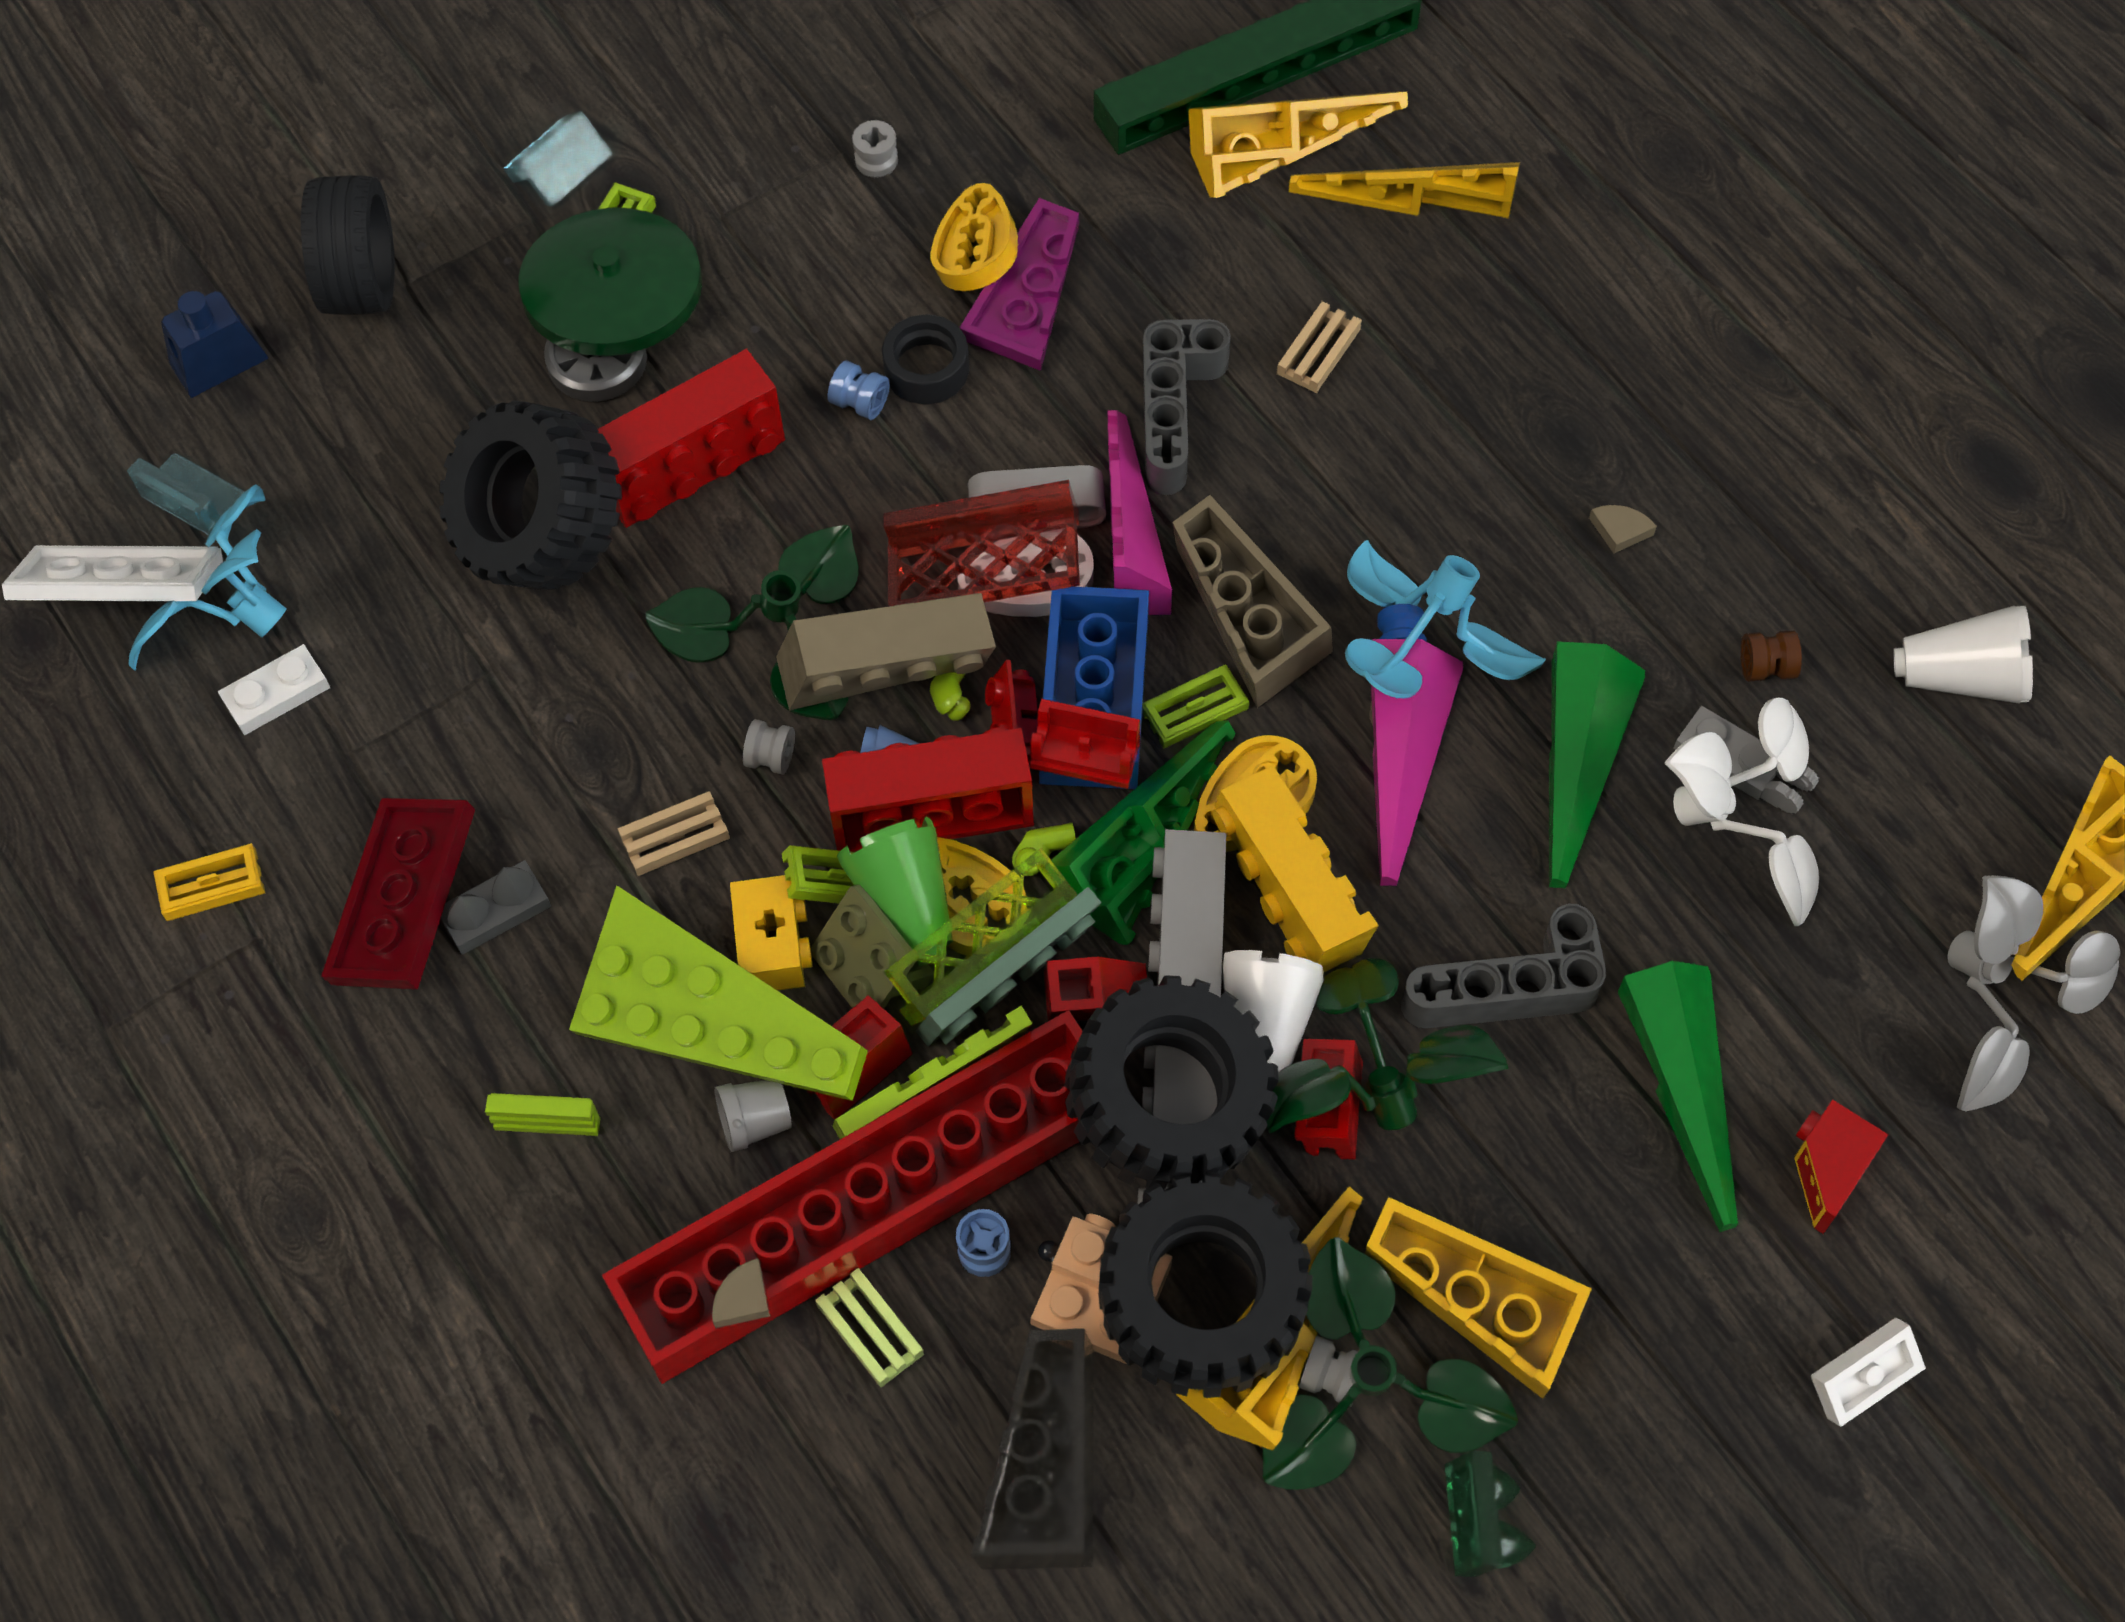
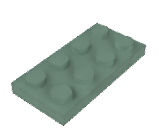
M1087 887L929 1013L915 1032L928 1047L939 1038H941L945 1045L950 1043L978 1017L974 1013L976 1008L980 1007L984 1013H987L1017 986V983L1013 980L1017 975L1025 982L1043 968L1046 962L1056 954V951L1052 948L1057 944L1064 951L1078 940L1096 922L1090 914L1101 904V901Z

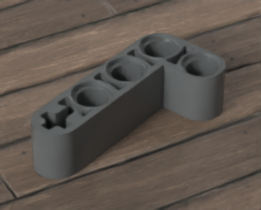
M1159 320L1150 324L1144 331L1145 479L1149 488L1158 494H1175L1182 490L1187 480L1188 425L1186 380L1217 379L1228 370L1231 335L1226 325L1218 320ZM1162 456H1171L1170 463H1163Z
M1565 904L1558 907L1550 918L1543 939L1544 954L1427 965L1416 968L1410 973L1404 988L1401 1001V1011L1404 1018L1418 1028H1436L1580 1013L1589 1010L1595 1004L1606 978V967L1593 914L1579 904ZM1571 930L1575 932L1580 937V939L1568 940L1564 938L1559 933V931ZM1580 976L1590 986L1578 987L1572 984L1568 977ZM1529 981L1535 984L1539 991L1534 993L1526 992L1517 985V982ZM1478 986L1483 988L1489 996L1484 998L1474 997L1467 992L1466 988Z

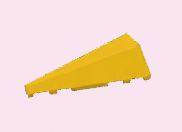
M1387 92L1188 109L1191 155L1211 198L1222 197L1226 195V192L1244 183H1251L1259 179L1261 175L1277 167L1288 165L1342 139V136L1360 127H1367L1375 123L1377 119L1395 110H1402L1408 107L1407 92Z
M1520 162L1298 174L1291 176L1289 192L1416 216L1419 215L1422 202L1509 218Z
M2112 756L2105 759L2043 893L2044 908L2040 927L2032 939L2024 944H2020L2018 952L2011 963L2016 976L2021 981L2125 890V766Z
M1350 1186L1302 1242L1307 1244L1311 1258L1308 1273L1316 1256L1331 1238L1339 1237L1348 1243V1234L1363 1198ZM1254 1301L1241 1315V1317L1236 1321V1323L1242 1320L1248 1314V1312L1254 1304ZM1306 1316L1297 1341L1289 1355H1284L1280 1359L1278 1368L1267 1378L1260 1375L1254 1378L1252 1387L1236 1393L1233 1387L1223 1388L1220 1397L1204 1398L1203 1390L1188 1389L1187 1396L1176 1395L1217 1431L1273 1450L1282 1439V1430L1290 1406L1295 1400L1299 1388L1297 1386L1317 1332L1312 1328Z

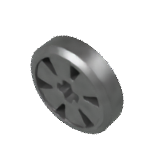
M549 340L546 341L544 349L545 363L554 385L569 397L581 401H604L622 395L639 381L647 362L646 348L621 355L602 357L593 355L590 359H588L587 354L564 349Z

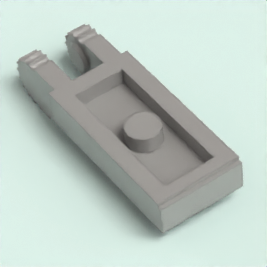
M1702 705L1674 745L1676 750L1682 743L1695 735L1706 732L1716 733L1725 742L1731 755L1732 770L1730 777L1761 765L1769 758L1758 738ZM1806 766L1804 773L1798 779L1787 783L1795 785L1797 789L1808 792V790L1812 791L1819 782V777H1817L1814 770ZM1777 767L1769 772L1734 785L1757 800L1761 798L1771 805L1786 811V813L1796 814L1804 804L1802 796L1798 794L1799 792L1789 788L1788 785L1781 781H1772L1775 776L1782 779Z

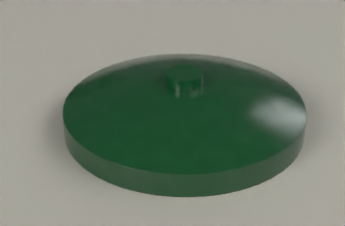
M630 208L591 210L559 222L533 243L523 259L519 273V291L523 308L533 327L547 340L564 349L595 356L632 353L663 341L677 331L691 316L699 301L702 288V275L698 254L688 236L675 224L661 216Z

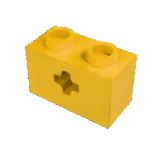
M785 875L730 882L738 965L777 991L805 987L803 968L813 967L809 937L800 938L798 923L807 922L805 900L788 898L787 889L792 884L791 881L785 879ZM769 931H776V937H769Z

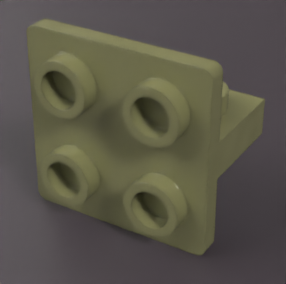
M859 884L848 889L811 947L812 957L852 1008L869 995L884 1009L892 997L927 987L935 975V972L928 964L918 966L916 953L871 896Z

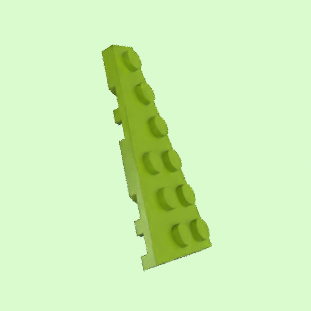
M616 886L569 1028L570 1031L584 1037L853 1101L867 1056V1049L619 886Z

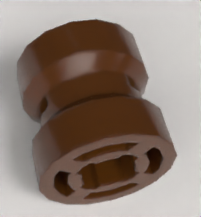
M1779 631L1774 637H1765L1761 632L1743 635L1740 657L1742 672L1747 682L1763 681L1770 675H1777L1781 680L1799 677L1802 666L1800 639L1796 631Z

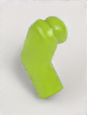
M1073 823L1028 831L1013 853L1012 864L1014 869L1023 876L1037 874L1043 868L1052 851L1065 849L1076 839Z

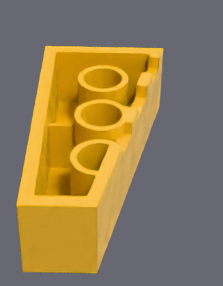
M1274 765L1221 789L1215 803L1216 809L1213 810L1215 823L1220 832L1226 833V837L1231 836L1239 851L1236 854L1237 862L1243 875L1249 881L1255 880L1263 895L1260 897V903L1267 919L1273 925L1278 923L1287 939L1284 941L1286 953L1321 964L1324 972L1361 955L1379 925L1369 911L1360 915L1356 910L1353 897L1356 896V890L1346 875L1335 878L1331 872L1329 849L1320 836L1314 833L1307 835L1303 829L1307 826L1306 814Z
M1388 1197L1365 1251V1255L1374 1259L1385 1269L1393 1282L1542 1399L1545 1397L1552 1385L1592 1288Z

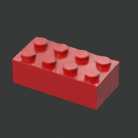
M748 349L737 353L598 428V433L604 435L612 449L608 453L609 456L615 457L620 473L615 476L616 483L622 486V500H617L616 512L620 513L619 519L626 528L638 521L650 519L658 510L678 499L690 497L698 488L718 477L730 475L738 466L758 455L770 453L778 444L785 441L776 386Z
M997 727L978 735L965 737L946 735L935 739L933 742L914 745L895 743L882 750L863 753L844 751L834 757L822 759L837 851H841L848 846L850 852H857L863 848L860 838L906 820L914 819L917 828H921L924 817L931 818L936 828L937 837L946 839H957L1034 826L1032 779L1022 728L1009 730Z

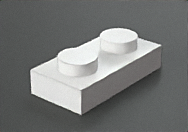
M303 644L217 692L245 736L328 690L330 686Z
M1894 1318L1812 1374L1811 1378L1827 1419L1842 1427L1926 1368L1910 1325L1898 1318Z

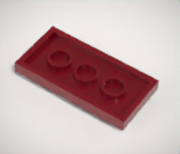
M381 798L321 975L329 984L335 986L418 990L476 810L467 800Z

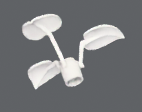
M1778 697L1768 700L1759 714V737L1762 747L1769 755V758L1763 764L1730 777L1732 760L1725 742L1716 733L1706 732L1695 735L1682 743L1665 761V765L1684 784V786L1679 787L1675 791L1673 800L1675 814L1683 825L1690 826L1711 822L1714 831L1726 829L1768 838L1776 843L1769 851L1770 872L1775 887L1795 927L1800 926L1806 920L1818 891L1819 871L1810 846L1800 835L1790 836L1787 839L1785 834L1780 831L1726 820L1728 814L1733 813L1736 807V798L1731 788L1732 786L1769 772L1777 767L1782 779L1790 782L1798 779L1806 769L1809 758V743L1805 727L1789 701Z

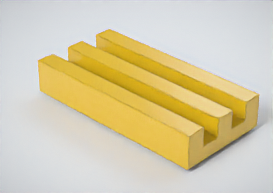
M247 844L153 871L161 913L165 920L170 921L265 894L264 884L261 881V869L257 863L258 855L253 844ZM243 863L246 864V867L216 875V873H212ZM201 876L196 879L197 881L172 888L168 887L169 884Z

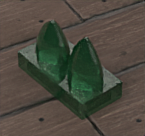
M1470 1451L1445 1464L1455 1576L1477 1577L1493 1569L1512 1566L1525 1559L1536 1548V1544L1521 1530L1498 1518V1510L1511 1503L1521 1488L1506 1472L1493 1465L1492 1452Z

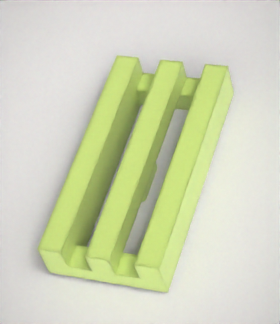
M859 1268L850 1273V1278L844 1283L840 1281L834 1285L833 1291L828 1295L822 1294L815 1300L817 1307L880 1388L924 1355L922 1347ZM857 1289L862 1293L907 1352L903 1356L898 1354L851 1293ZM842 1301L891 1365L884 1370L835 1309L834 1306Z

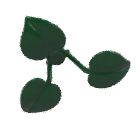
M840 525L821 529L791 544L781 555L778 570L769 573L763 579L761 595H752L751 602L731 622H729L731 609L726 599L715 590L697 587L682 590L659 606L646 612L647 624L655 638L664 648L677 657L691 662H709L722 657L729 648L727 632L736 631L757 608H761L762 613L769 620L785 622L789 631L792 622L796 620L795 615L799 609L800 598L805 593L816 603L832 604L843 600L854 590L858 579V561L853 546L851 528L849 525ZM776 662L770 678L771 691L778 703L789 710L778 662ZM849 697L789 711L801 716L832 720L841 715Z
M1377 958L1364 959L1352 964L1351 967L1339 968L1323 977L1324 981L1315 1003L1321 1011L1328 1014H1342L1359 1008L1377 1069L1371 1072L1368 1077L1369 1082L1366 1085V1091L1343 1066H1336L1330 1069L1328 1064L1321 1059L1297 1062L1278 1072L1279 1082L1273 1089V1092L1278 1097L1274 1112L1266 1122V1128L1268 1133L1272 1134L1286 1124L1328 1112L1342 1104L1352 1090L1362 1101L1365 1111L1373 1110L1380 1128L1398 1130L1410 1125L1417 1117V1109L1413 1098L1418 1096L1415 1082L1436 1084L1508 1069L1507 1060L1484 1030L1472 1025H1456L1435 1031L1420 1042V1053H1412L1408 1056L1406 1076L1399 1072L1397 1068L1387 1066L1368 1004L1386 1001L1393 997L1398 989L1399 979L1394 966L1389 962Z
M1339 1237L1331 1238L1324 1245L1313 1261L1308 1273L1313 1276L1312 1293L1306 1316L1312 1328L1325 1339L1336 1340L1348 1335L1350 1332L1352 1333L1353 1339L1359 1348L1350 1367V1379L1353 1385L1330 1414L1324 1403L1316 1397L1310 1395H1297L1282 1430L1283 1436L1281 1441L1273 1450L1263 1447V1479L1268 1485L1282 1489L1303 1490L1324 1485L1340 1476L1348 1468L1354 1457L1356 1439L1348 1427L1337 1421L1360 1393L1368 1396H1378L1385 1393L1392 1384L1401 1387L1416 1398L1424 1400L1418 1410L1417 1419L1419 1427L1428 1441L1443 1451L1466 1453L1476 1450L1516 1426L1518 1417L1506 1392L1493 1377L1471 1362L1461 1359H1446L1436 1362L1427 1373V1390L1407 1380L1403 1374L1396 1373L1397 1366L1392 1354L1380 1346H1370L1369 1341L1364 1338L1362 1330H1374L1381 1327L1391 1315L1395 1304V1290L1390 1276L1374 1259L1356 1250Z

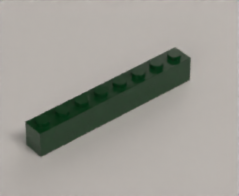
M1310 0L1305 3H1298L1286 11L1269 18L1260 19L1245 28L1230 34L1221 35L1216 40L1194 49L1185 50L1175 57L1156 65L1147 66L1139 72L1117 81L1108 82L1102 87L1095 89L1094 121L1117 155L1123 154L1189 126L1188 109L1239 105L1417 30L1422 0Z

